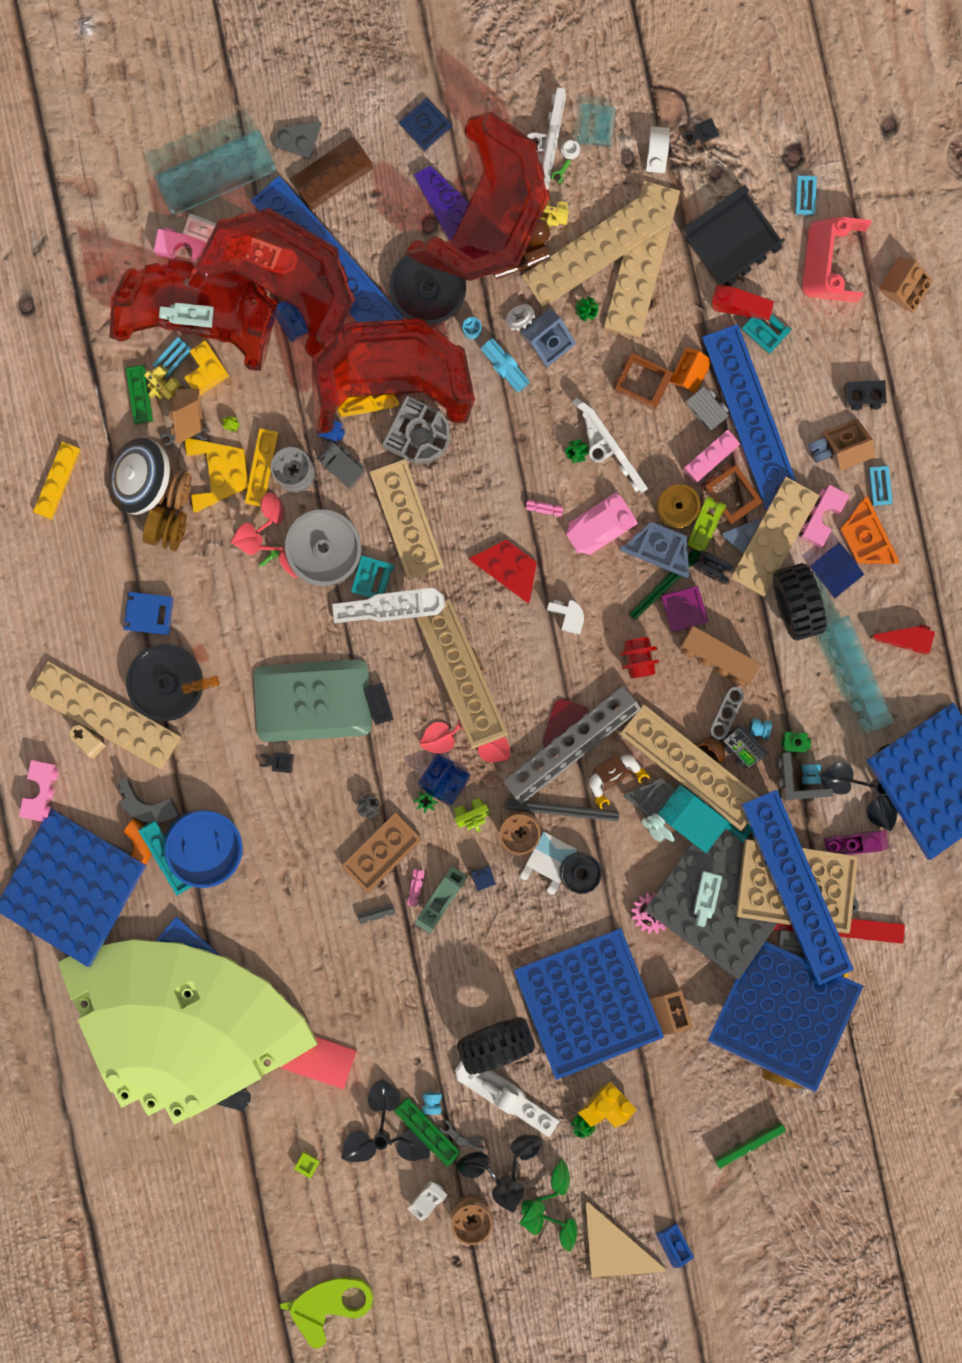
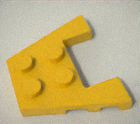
M363 340L322 382L324 390L340 417L392 409L400 406L392 390L374 399L357 371L355 365L371 357Z
M191 438L185 440L187 456L207 454L211 493L191 495L194 513L248 489L249 483L244 449Z

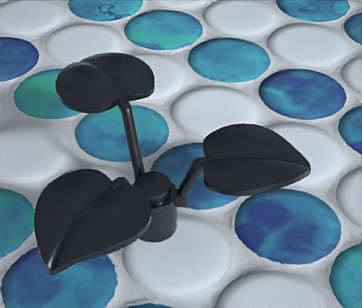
M887 744V745L881 747V748L877 751V753H878L879 751H881L882 749H884L885 747H887L888 745H890V744ZM842 762L831 765L822 773L821 780L824 786L832 788L835 794L849 793L851 783L870 787L871 791L878 794L877 800L869 803L867 817L873 824L892 831L896 823L898 811L878 779H874L871 783L852 779V768Z
M381 1079L372 1086L368 1095L370 1108L373 1111L382 1110L379 1131L376 1132L374 1139L370 1140L368 1134L363 1131L350 1133L344 1143L341 1156L343 1160L350 1162L370 1160L375 1155L376 1149L384 1150L388 1144L392 1145L396 1141H400L397 1144V1152L405 1160L416 1161L430 1157V1149L410 1129L405 1130L402 1137L390 1139V1134L384 1130L386 1110L392 1111L396 1109L400 1102L398 1090L386 1080Z
M523 1135L517 1137L512 1142L511 1151L515 1154L512 1177L504 1175L498 1180L492 1169L487 1166L490 1161L489 1157L481 1152H473L463 1156L456 1163V1168L460 1174L467 1178H477L485 1172V1169L488 1170L497 1185L492 1190L494 1201L502 1208L514 1213L525 1194L524 1186L517 1182L515 1178L517 1159L520 1157V1159L526 1161L535 1157L543 1146V1138Z

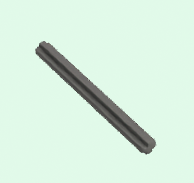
M507 799L505 808L509 810L608 821L619 820V812L613 810L525 801L523 804H520L514 799Z

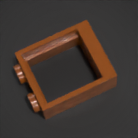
M632 353L630 358H625L621 366L625 369L622 375H617L613 383L616 385L614 391L656 410L673 372ZM633 363L663 377L652 401L622 387Z
M729 465L721 471V476L718 478L715 476L711 477L705 482L707 485L703 488L708 496L720 503L722 501L712 487L735 473L753 500L732 515L725 507L722 516L729 526L763 503L737 465L734 467Z

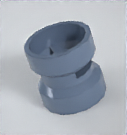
M826 438L808 445L809 450L813 452L815 463L833 456L831 450L827 448Z

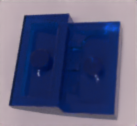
M837 543L809 566L833 598L838 597L865 575L840 543Z
M437 753L417 784L427 793L451 807L471 778V774L454 766L453 761Z

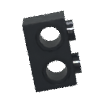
M886 380L847 382L844 385L845 408H851V411L862 410V407H870V410L881 409V406L887 403ZM871 391L879 394L878 400L872 399ZM852 392L860 395L859 401L852 399Z

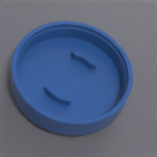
M207 809L193 810L176 819L168 829L163 845L164 858L170 871L183 883L197 888L213 887L230 878L239 866L243 851L242 839L236 826L224 815Z

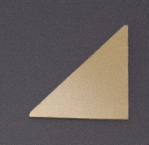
M585 1201L591 1277L666 1272L665 1267L656 1261L646 1250L634 1242L632 1238L612 1223L610 1219L597 1210L589 1201Z

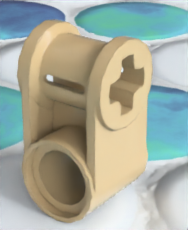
M82 724L76 725L70 730V738L91 759H94L107 746L100 737ZM82 729L83 737H76V730Z

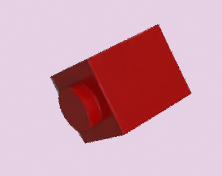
M716 284L712 305L714 311L770 320L774 301L735 287Z
M919 624V627L871 635L870 639L926 655L930 653L935 632L930 630L931 627Z

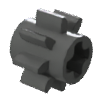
M366 794L357 800L359 805L356 809L361 816L370 819L380 812L378 809L380 803L375 796Z

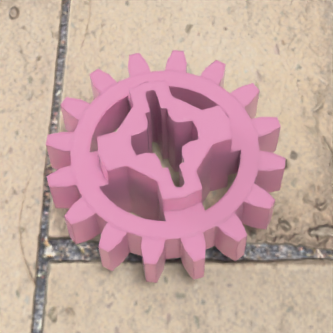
M646 892L645 898L639 896L640 902L634 901L637 907L631 909L635 913L631 918L633 920L637 919L635 926L641 925L640 930L643 932L647 929L648 934H651L652 930L658 934L659 928L664 931L666 930L664 925L656 919L653 920L644 910L640 911L644 903H646L647 907L656 892H653L652 896ZM641 920H649L651 926L644 924Z

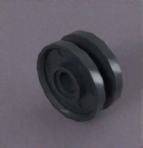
M701 550L698 556L704 560V563L695 561L692 565L693 568L717 582L728 585L730 579L724 573L734 574L736 568L725 560Z
M582 852L572 853L561 862L559 878L568 890L577 894H587L599 885L602 878V869L594 857ZM580 868H583L584 874L581 878H578L576 873Z

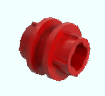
M649 637L624 641L625 651L620 652L619 655L627 656L628 665H623L622 670L628 669L631 679L655 675L654 664H658L660 661L659 659L652 660L651 651L658 649L657 646L651 647Z

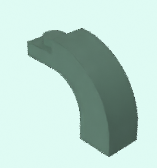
M452 866L414 923L430 934L468 876Z

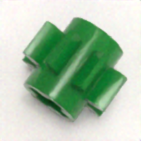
M589 296L587 299L582 297L576 303L575 314L585 322L587 319L593 320L598 314L599 304Z
M582 439L569 441V446L565 448L567 458L572 460V463L586 461L584 456L589 454L587 444L583 443Z
M426 789L425 794L418 792L420 798L414 799L415 802H419V806L416 809L422 807L424 808V813L427 812L428 808L434 811L432 805L438 803V801L433 800L436 794H428V789ZM425 796H428V799L432 801L427 807L421 802V799H424Z
M579 1115L576 1118L574 1117L570 1124L574 1127L573 1133L579 1138L590 1137L596 1129L595 1126L591 1127Z

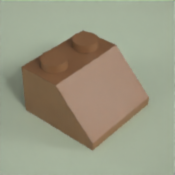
M858 419L822 432L823 437L827 440V447L833 454L831 456L832 460L840 471L876 457L873 439Z

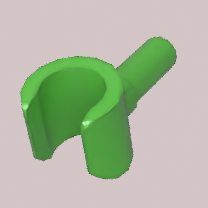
M569 159L566 160L559 171L552 174V180L555 175L561 176L558 184L562 183L563 174L571 163Z
M270 550L271 554L261 561L259 566L263 567L273 558L279 557L281 552Z

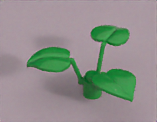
M559 1159L551 1176V1186L555 1192L543 1197H536L535 1200L525 1199L521 1206L524 1216L519 1224L533 1235L540 1233L544 1219L561 1225L562 1229L559 1233L560 1243L566 1251L571 1252L578 1235L576 1221L568 1218L564 1223L543 1215L545 1206L541 1202L542 1200L556 1197L558 1194L565 1195L569 1189L570 1172L566 1163Z

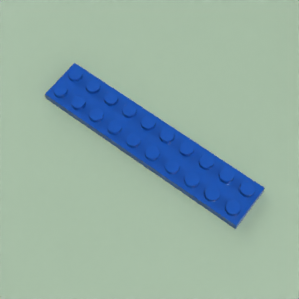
M280 176L250 200L274 229L283 230V233L289 236L288 240L292 243L290 247L294 248L300 259L375 344H378L405 320Z
M739 324L703 336L702 341L760 498L763 501L764 509L767 511L784 478L788 477L795 482L797 481Z
M771 791L741 804L816 984L821 985L854 970L778 791Z

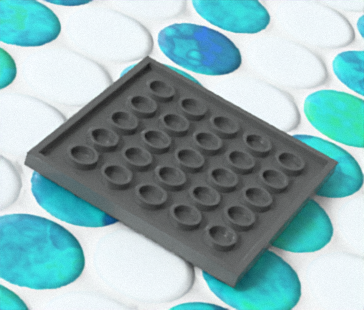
M725 828L707 853L703 852L693 843L690 844L644 911L732 977L739 980L778 923L736 917L744 843L739 841L737 836ZM702 871L721 875L722 880L714 914H712L711 918H707L705 926L700 927L695 925L697 915L694 914V905Z

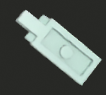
M175 303V305H170V307L160 306L159 318L167 319L173 324L212 328L214 307Z
M702 871L694 905V914L697 915L695 925L705 926L707 918H711L712 914H714L722 880L721 875Z

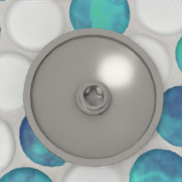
M313 510L300 516L291 525L285 537L284 553L290 569L298 578L315 586H332L348 578L357 567L361 556V541L354 525L343 515L330 510Z

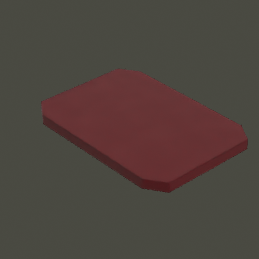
M558 699L553 705L544 734V748L551 744L553 739L566 732L571 725H575L585 714L589 713L588 708L570 701Z

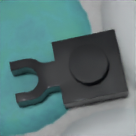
M712 118L694 125V132L689 131L683 134L684 138L687 136L692 137V141L687 143L688 147L692 146L697 140L702 145L719 137Z
M274 752L273 758L269 755L261 754L260 757L267 758V763L259 764L260 767L272 766V771L292 774L294 754Z

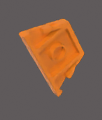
M868 496L863 498L840 528L856 564L900 563Z

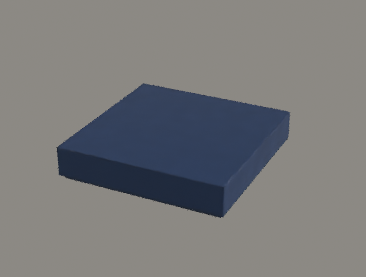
M427 97L399 122L403 130L424 152L452 128V124Z

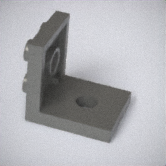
M777 753L778 757H775V768L779 769V776L776 777L777 788H780L781 799L833 797L832 788L794 790L791 753Z

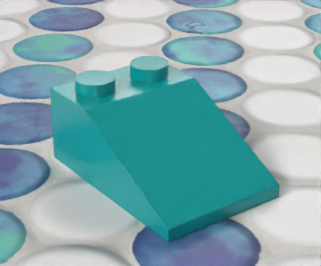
M679 785L657 814L664 819L665 823L705 853L708 852L729 825L726 819L681 785Z

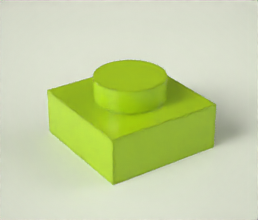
M304 1151L294 1170L311 1179L321 1160Z

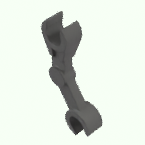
M202 428L201 432L194 435L195 438L202 441H209L208 438H202L201 435L203 432L210 433L207 428ZM168 433L160 437L161 439L165 437L170 438V441L164 444L166 447L171 446L174 440H176L175 435Z
M445 1120V1123L449 1125V1129L444 1130L442 1126H439L440 1131L444 1134L448 1133L458 1145H468L479 1151L485 1149V1147L477 1145L479 1140L486 1141L484 1137L466 1138L460 1136L452 1128V1123L449 1120Z

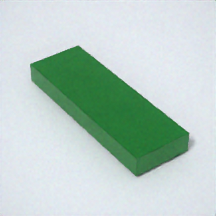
M145 365L125 367L134 424L154 422L149 387L147 386L148 380L144 376L146 374Z

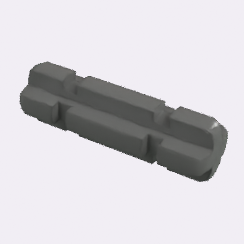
M388 904L384 908L381 906L367 910V913L364 911L357 914L360 924L368 922L367 920L371 922L384 918L385 915L391 916L395 914L393 904Z

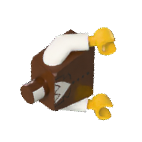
M615 754L594 768L593 775L589 779V785L596 797L595 802L601 809H603L601 806L603 802H606L608 805L610 804V801L603 792L633 772L639 783H643L641 778L644 776L649 779L646 770L641 768L633 756Z

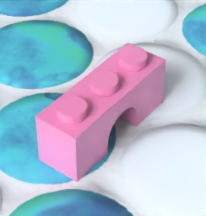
M171 228L158 229L154 246L156 256L175 259L176 253L181 247H190L192 249L191 260L194 264L208 267L213 266L217 246L186 234L176 233Z
M727 430L682 471L696 484L731 454L740 443Z
M831 485L821 489L818 494L820 495L818 497L820 500L817 506L814 505L809 514L811 516L809 521H805L800 530L802 532L800 538L819 548L824 546L832 530L824 525L822 521L823 513L825 511H832L836 514L841 513L850 496Z
M31 760L27 779L34 780L39 784L40 793L34 799L28 797L22 799L19 817L41 822L49 817L51 809L49 802L50 799H53L55 793L53 784L59 775L57 764Z

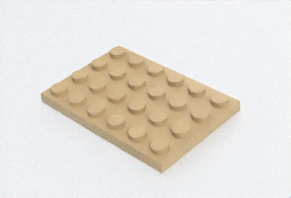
M744 840L736 917L791 925L756 841ZM802 848L837 931L840 933H850L858 856Z

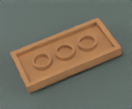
M395 812L341 867L368 894L423 839Z

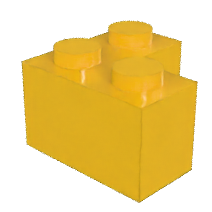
M206 341L190 350V353L200 367L184 378L191 389L200 390V396L229 377V374Z
M610 1081L598 1088L578 1114L591 1127L606 1118L617 1128L625 1124L637 1109Z

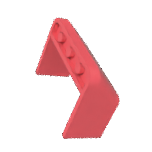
M836 217L817 220L810 225L802 279V292L804 295L812 298L857 303L863 297V292L844 290L845 281L843 277L839 274L831 273L835 236L844 237L850 230L866 232L872 220Z

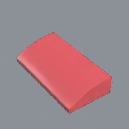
M315 1036L318 1042L315 1047L279 1067L344 1089L357 1050Z

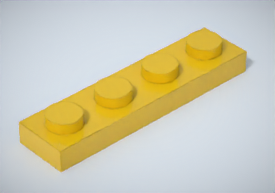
M259 428L245 504L261 507V499L268 491L271 461L275 455L279 432Z
M61 442L34 508V513L51 520L53 519L81 451L80 448Z

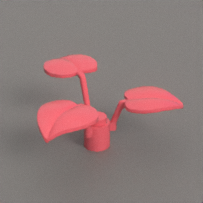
M269 491L261 499L262 513L269 520L257 530L250 523L242 524L235 532L231 544L239 547L248 555H255L258 550L280 551L279 562L287 573L297 578L286 561L282 547L261 546L262 537L258 533L270 525L272 521L275 524H280L284 518V508L280 499L273 492Z
M459 719L458 725L451 732L449 726L443 722L432 723L425 730L419 743L420 746L429 752L437 754L450 751L455 745V740L451 735H454L458 729L463 730ZM502 737L479 746L478 753L487 762L506 761L510 758V747L507 739Z

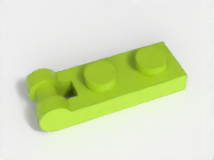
M710 496L706 498L688 540V546L698 551L707 550L726 504L718 503ZM710 508L715 510L714 514L708 512Z

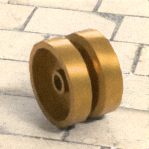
M675 484L662 492L657 501L656 512L664 525L670 528L681 529L687 527L697 518L701 502L693 488L684 484ZM680 503L682 505L681 509H677L675 505Z

